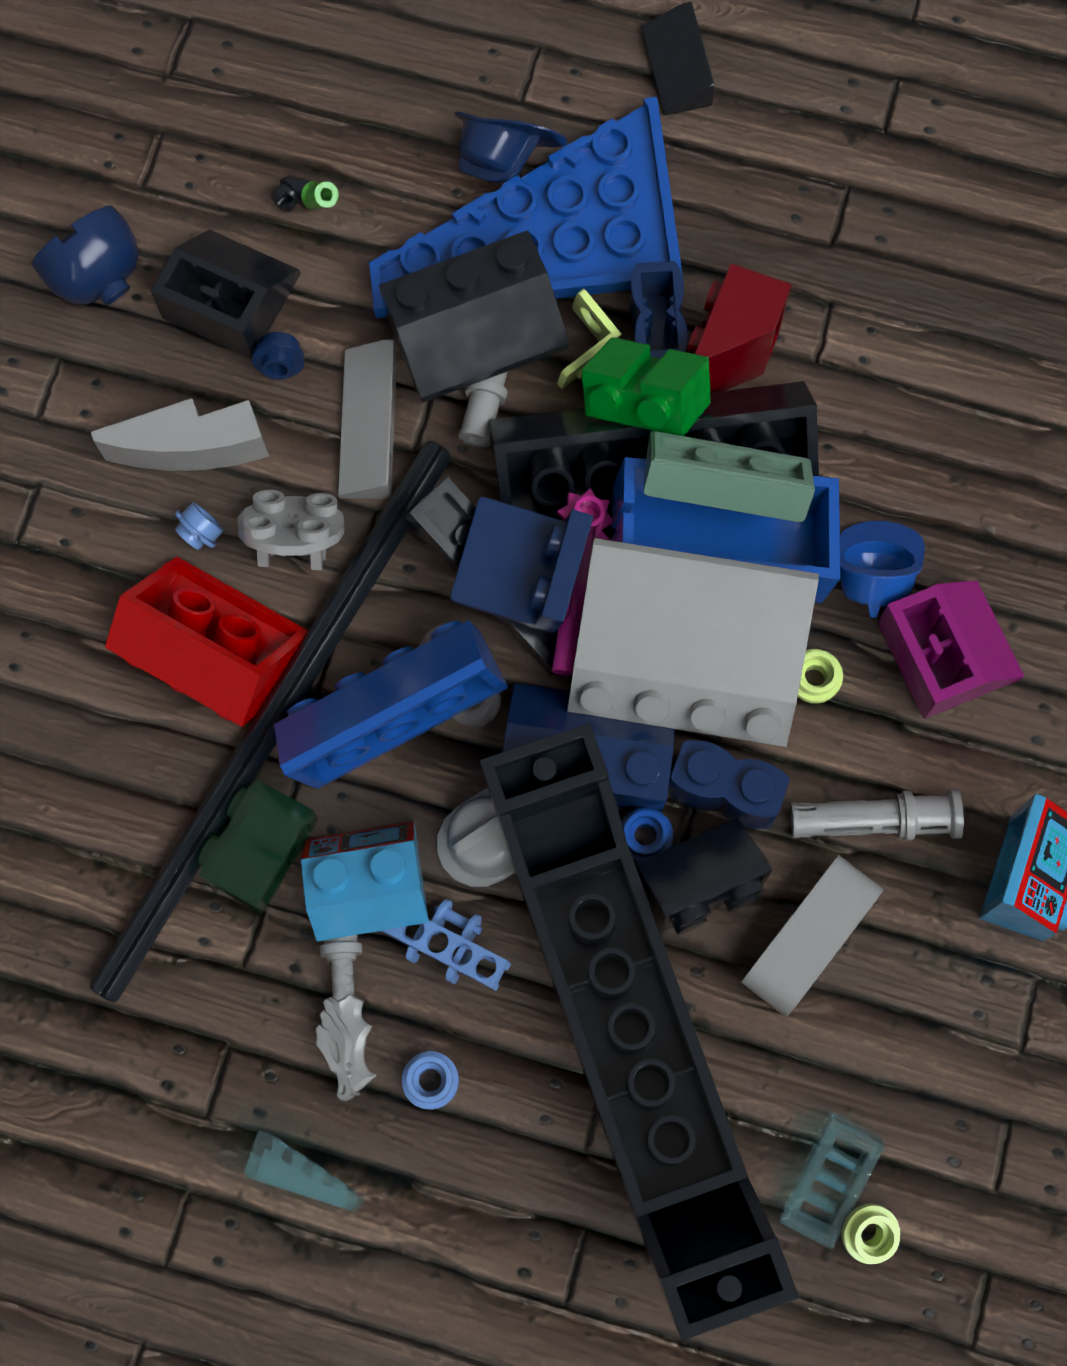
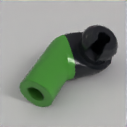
M293 175L280 179V185L271 192L273 202L283 212H291L297 204L309 210L329 208L336 204L339 197L336 186L331 182H315Z

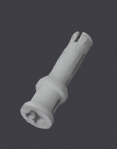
M949 789L947 795L914 796L911 791H902L901 794H896L895 799L831 801L824 803L791 802L790 806L793 838L885 833L897 834L898 838H903L904 841H913L916 835L949 834L952 839H961L963 835V804L959 789Z

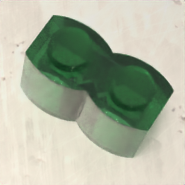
M256 780L249 790L243 787L234 796L227 811V817L231 818L227 829L220 837L213 835L207 841L199 855L198 864L203 866L199 876L205 883L262 914L278 891L290 866L302 850L305 840L312 833L318 818L314 810Z

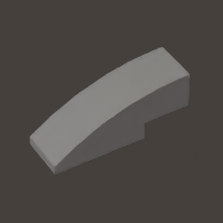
M191 398L91 432L93 441L105 461L136 468L164 471L208 470L236 466L269 457L249 400L200 416Z

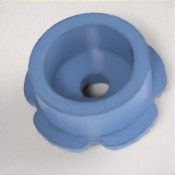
M191 502L183 512L180 510L175 512L176 518L180 521L175 531L189 545L197 550H200L204 544L210 548L217 545L215 540L224 531V528L205 509L195 502Z

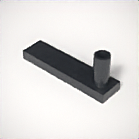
M447 477L411 509L405 517L411 523V532L414 538L423 544H430L457 573L476 507L452 480ZM496 616L550 676L555 675L552 672L558 629L555 633H551Z

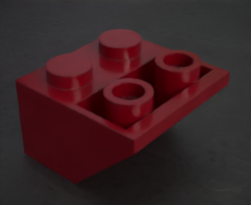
M732 263L723 282L714 279L704 306V310L707 312L702 327L696 325L686 351L687 353L709 357L710 393L726 391L764 375L781 330L792 284Z

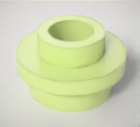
M820 649L806 650L798 698L809 703L826 702L837 694L842 685V667L839 661L827 651ZM809 670H818L824 676V683L818 686L811 685L807 682L805 673Z
M864 1204L852 1210L846 1217L842 1227V1242L847 1252L857 1261L865 1264H877L888 1260L897 1251L900 1242V1227L895 1216L883 1206ZM872 1223L876 1224L874 1237L868 1241H862L861 1234L865 1227Z

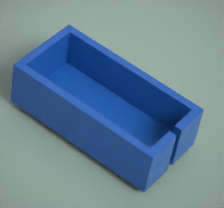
M624 458L613 483L612 529L616 530L611 541L818 573L819 580L815 603H822L840 580L839 478L813 476L815 492L806 519L803 522H794L647 496L644 494L646 459Z

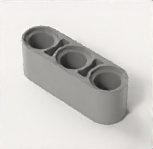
M838 855L741 983L787 1018L884 889Z

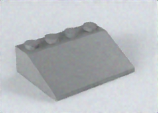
M594 538L567 712L787 747L798 698L819 574Z

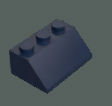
M514 683L503 752L590 723L609 774V781L617 808L631 810L650 808L662 813L667 802L674 748V729L567 712L570 691Z

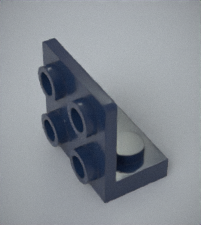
M481 497L477 502L450 594V601L555 633L563 624L593 515L572 509L565 521H561L493 499Z

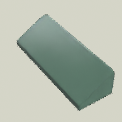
M657 431L650 432L644 476V494L647 496L794 522H803L806 519L815 492L811 460L808 458Z

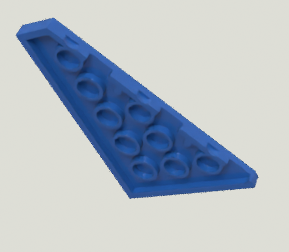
M657 97L644 99L643 106L616 122L613 118L600 125L592 135L582 136L548 156V162L521 178L517 174L504 182L499 190L485 193L453 212L452 219L425 235L420 232L409 238L400 249L389 250L369 262L375 317H386L379 288L380 284L527 230L546 268L555 299L575 297L582 289H585L589 295L631 290L632 274L637 263L675 261L683 277Z

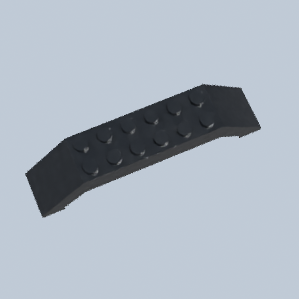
M587 723L480 760L523 900L631 1211L680 1340L684 1341L799 1299L779 1240L771 1228L746 1172L630 853L609 781V774L591 724Z

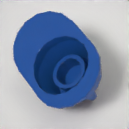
M887 521L862 522L843 530L840 535V583L845 597L854 602L867 605L870 618H876L881 607H886L887 604L911 595L917 575L923 569L925 551L923 537L914 529Z

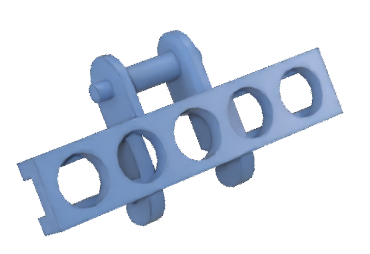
M449 899L444 900L440 906H435L433 911L435 915L431 921L418 924L420 927L413 939L405 935L407 926L381 931L409 946L406 952V960L416 963L420 957V954L417 952L420 951L449 966L445 979L452 984L457 983L460 976L457 972L497 991L500 986L498 984L504 971H508L511 965L508 960L472 942L476 934L480 935L483 930L480 927L482 917L475 914L471 919H468L452 910L453 903ZM446 921L462 928L461 936L444 928L443 926ZM439 933L446 934L448 945L445 950L440 953L431 952L429 942L433 935L438 936ZM457 947H459V949H458L456 955H455L454 958H453L452 955H453L454 950H455ZM483 958L496 965L494 974L488 978L476 971L477 964Z

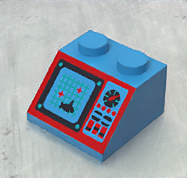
M1034 794L1010 816L979 919L1041 941H1045L1057 934L1058 929L1064 931L1067 928V812L1047 797Z
M414 821L305 840L301 857L305 905L317 942L429 922Z

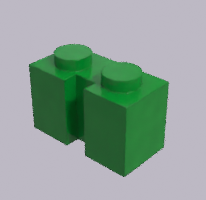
M611 337L581 370L585 413L589 417L651 431L684 436L711 403L709 357L669 349L660 359L650 356V345Z

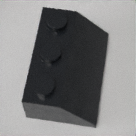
M528 230L379 285L386 318L422 403L569 349V341L548 273Z

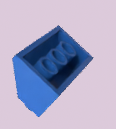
M469 620L462 624L460 621L449 622L432 632V640L414 650L409 646L390 653L382 661L384 666L365 675L363 672H359L343 678L335 685L336 691L318 701L316 698H309L290 707L287 710L288 717L274 724L279 763L284 775L319 789L509 688L481 631Z

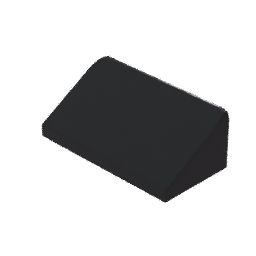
M690 1L676 6L641 26L643 40L664 116L709 107L713 104L714 81L694 8Z

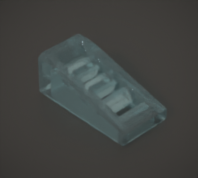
M830 1111L780 1216L779 1222L833 1249L842 1231L846 1217L853 1210L885 1147L882 1138ZM839 1137L862 1149L859 1158L833 1146L836 1138ZM827 1158L852 1171L849 1180L822 1167L825 1159ZM817 1180L842 1193L839 1202L812 1189L814 1181ZM804 1200L832 1214L829 1224L800 1210Z
M261 1130L258 1131L244 1174H247V1178L350 1211L357 1212V1210H361L364 1198L359 1195V1192L273 1134Z

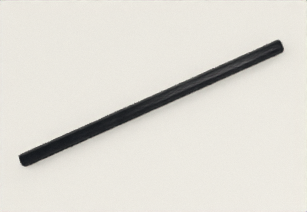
M428 441L420 450L90 982V989L94 993L111 1002L119 1000L276 745L274 724L288 717L287 710L290 707L303 701L409 529L411 523L405 515L433 490L449 464L450 452L443 446L433 441Z

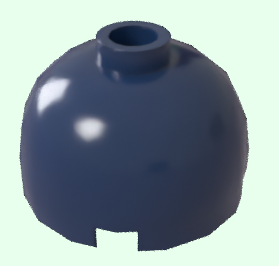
M108 205L85 215L71 224L75 231L62 241L56 235L36 254L31 263L43 283L57 297L69 303L90 304L101 299L105 305H109L130 290L126 280L134 272L137 265L138 248L136 238L124 217L113 206Z

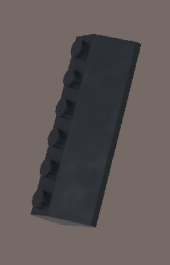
M805 381L711 392L710 405L684 435L690 438L808 458L811 460L813 476H819L817 404ZM585 408L490 420L500 502L563 521L556 512L567 506L568 493L582 496L591 488L597 498L610 500L607 513L612 517L613 483L625 457L646 459L650 432L654 431L586 416ZM612 525L603 530L612 529Z

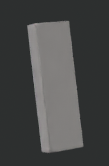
M381 340L345 350L339 498L391 499L397 370L395 340Z

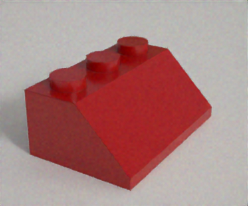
M176 556L120 595L105 648L123 658L128 664L141 668L167 683L175 691L186 694L212 709L220 717L243 727L259 712L308 633V630Z

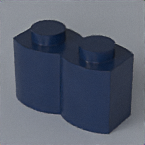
M675 261L637 263L631 280L629 315L635 332L634 342L650 345V356L660 359L669 349L686 352L688 345V329L685 319L681 314L684 282L681 271Z
M691 740L684 741L670 778L668 793L676 801L689 808L700 811L720 810L731 821L738 818L746 828L769 829L773 826L779 814L790 778L782 770L767 762L755 759L736 760L728 751L718 745L705 741Z

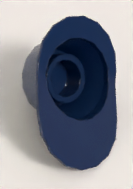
M455 111V116L463 121L459 143V168L465 174L488 182L499 183L516 176L535 147H562L567 144L568 139L562 134L539 125L513 120L479 118Z

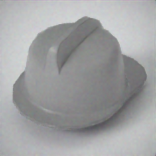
M488 788L457 806L444 819L437 835V854L443 868L454 880L470 887H489L515 873Z

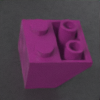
M977 580L936 584L887 604L878 621L881 632L923 719L1019 681L1024 677Z

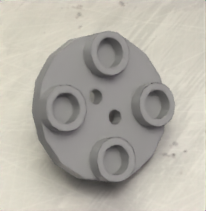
M276 490L259 491L253 495V504L246 507L238 516V537L246 546L257 550L258 567H269L270 557H273V555L297 556L310 554L311 570L322 571L323 560H326V549L338 543L344 535V517L337 507V498L327 493H316L303 497L284 496L282 492Z

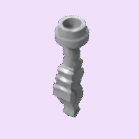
M357 935L324 940V945L320 946V957L327 958V962L332 963L331 980L333 982V996L328 997L323 1002L325 1009L319 1015L322 1023L316 1028V1045L325 1057L331 1071L337 1075V1097L341 1101H348L354 1096H360L359 1090L377 1076L367 1067L364 1058L366 1039L372 1025L366 1023L362 1018L361 1012L364 1001L353 995L355 990L352 961L356 960V956L362 954V943L358 942Z

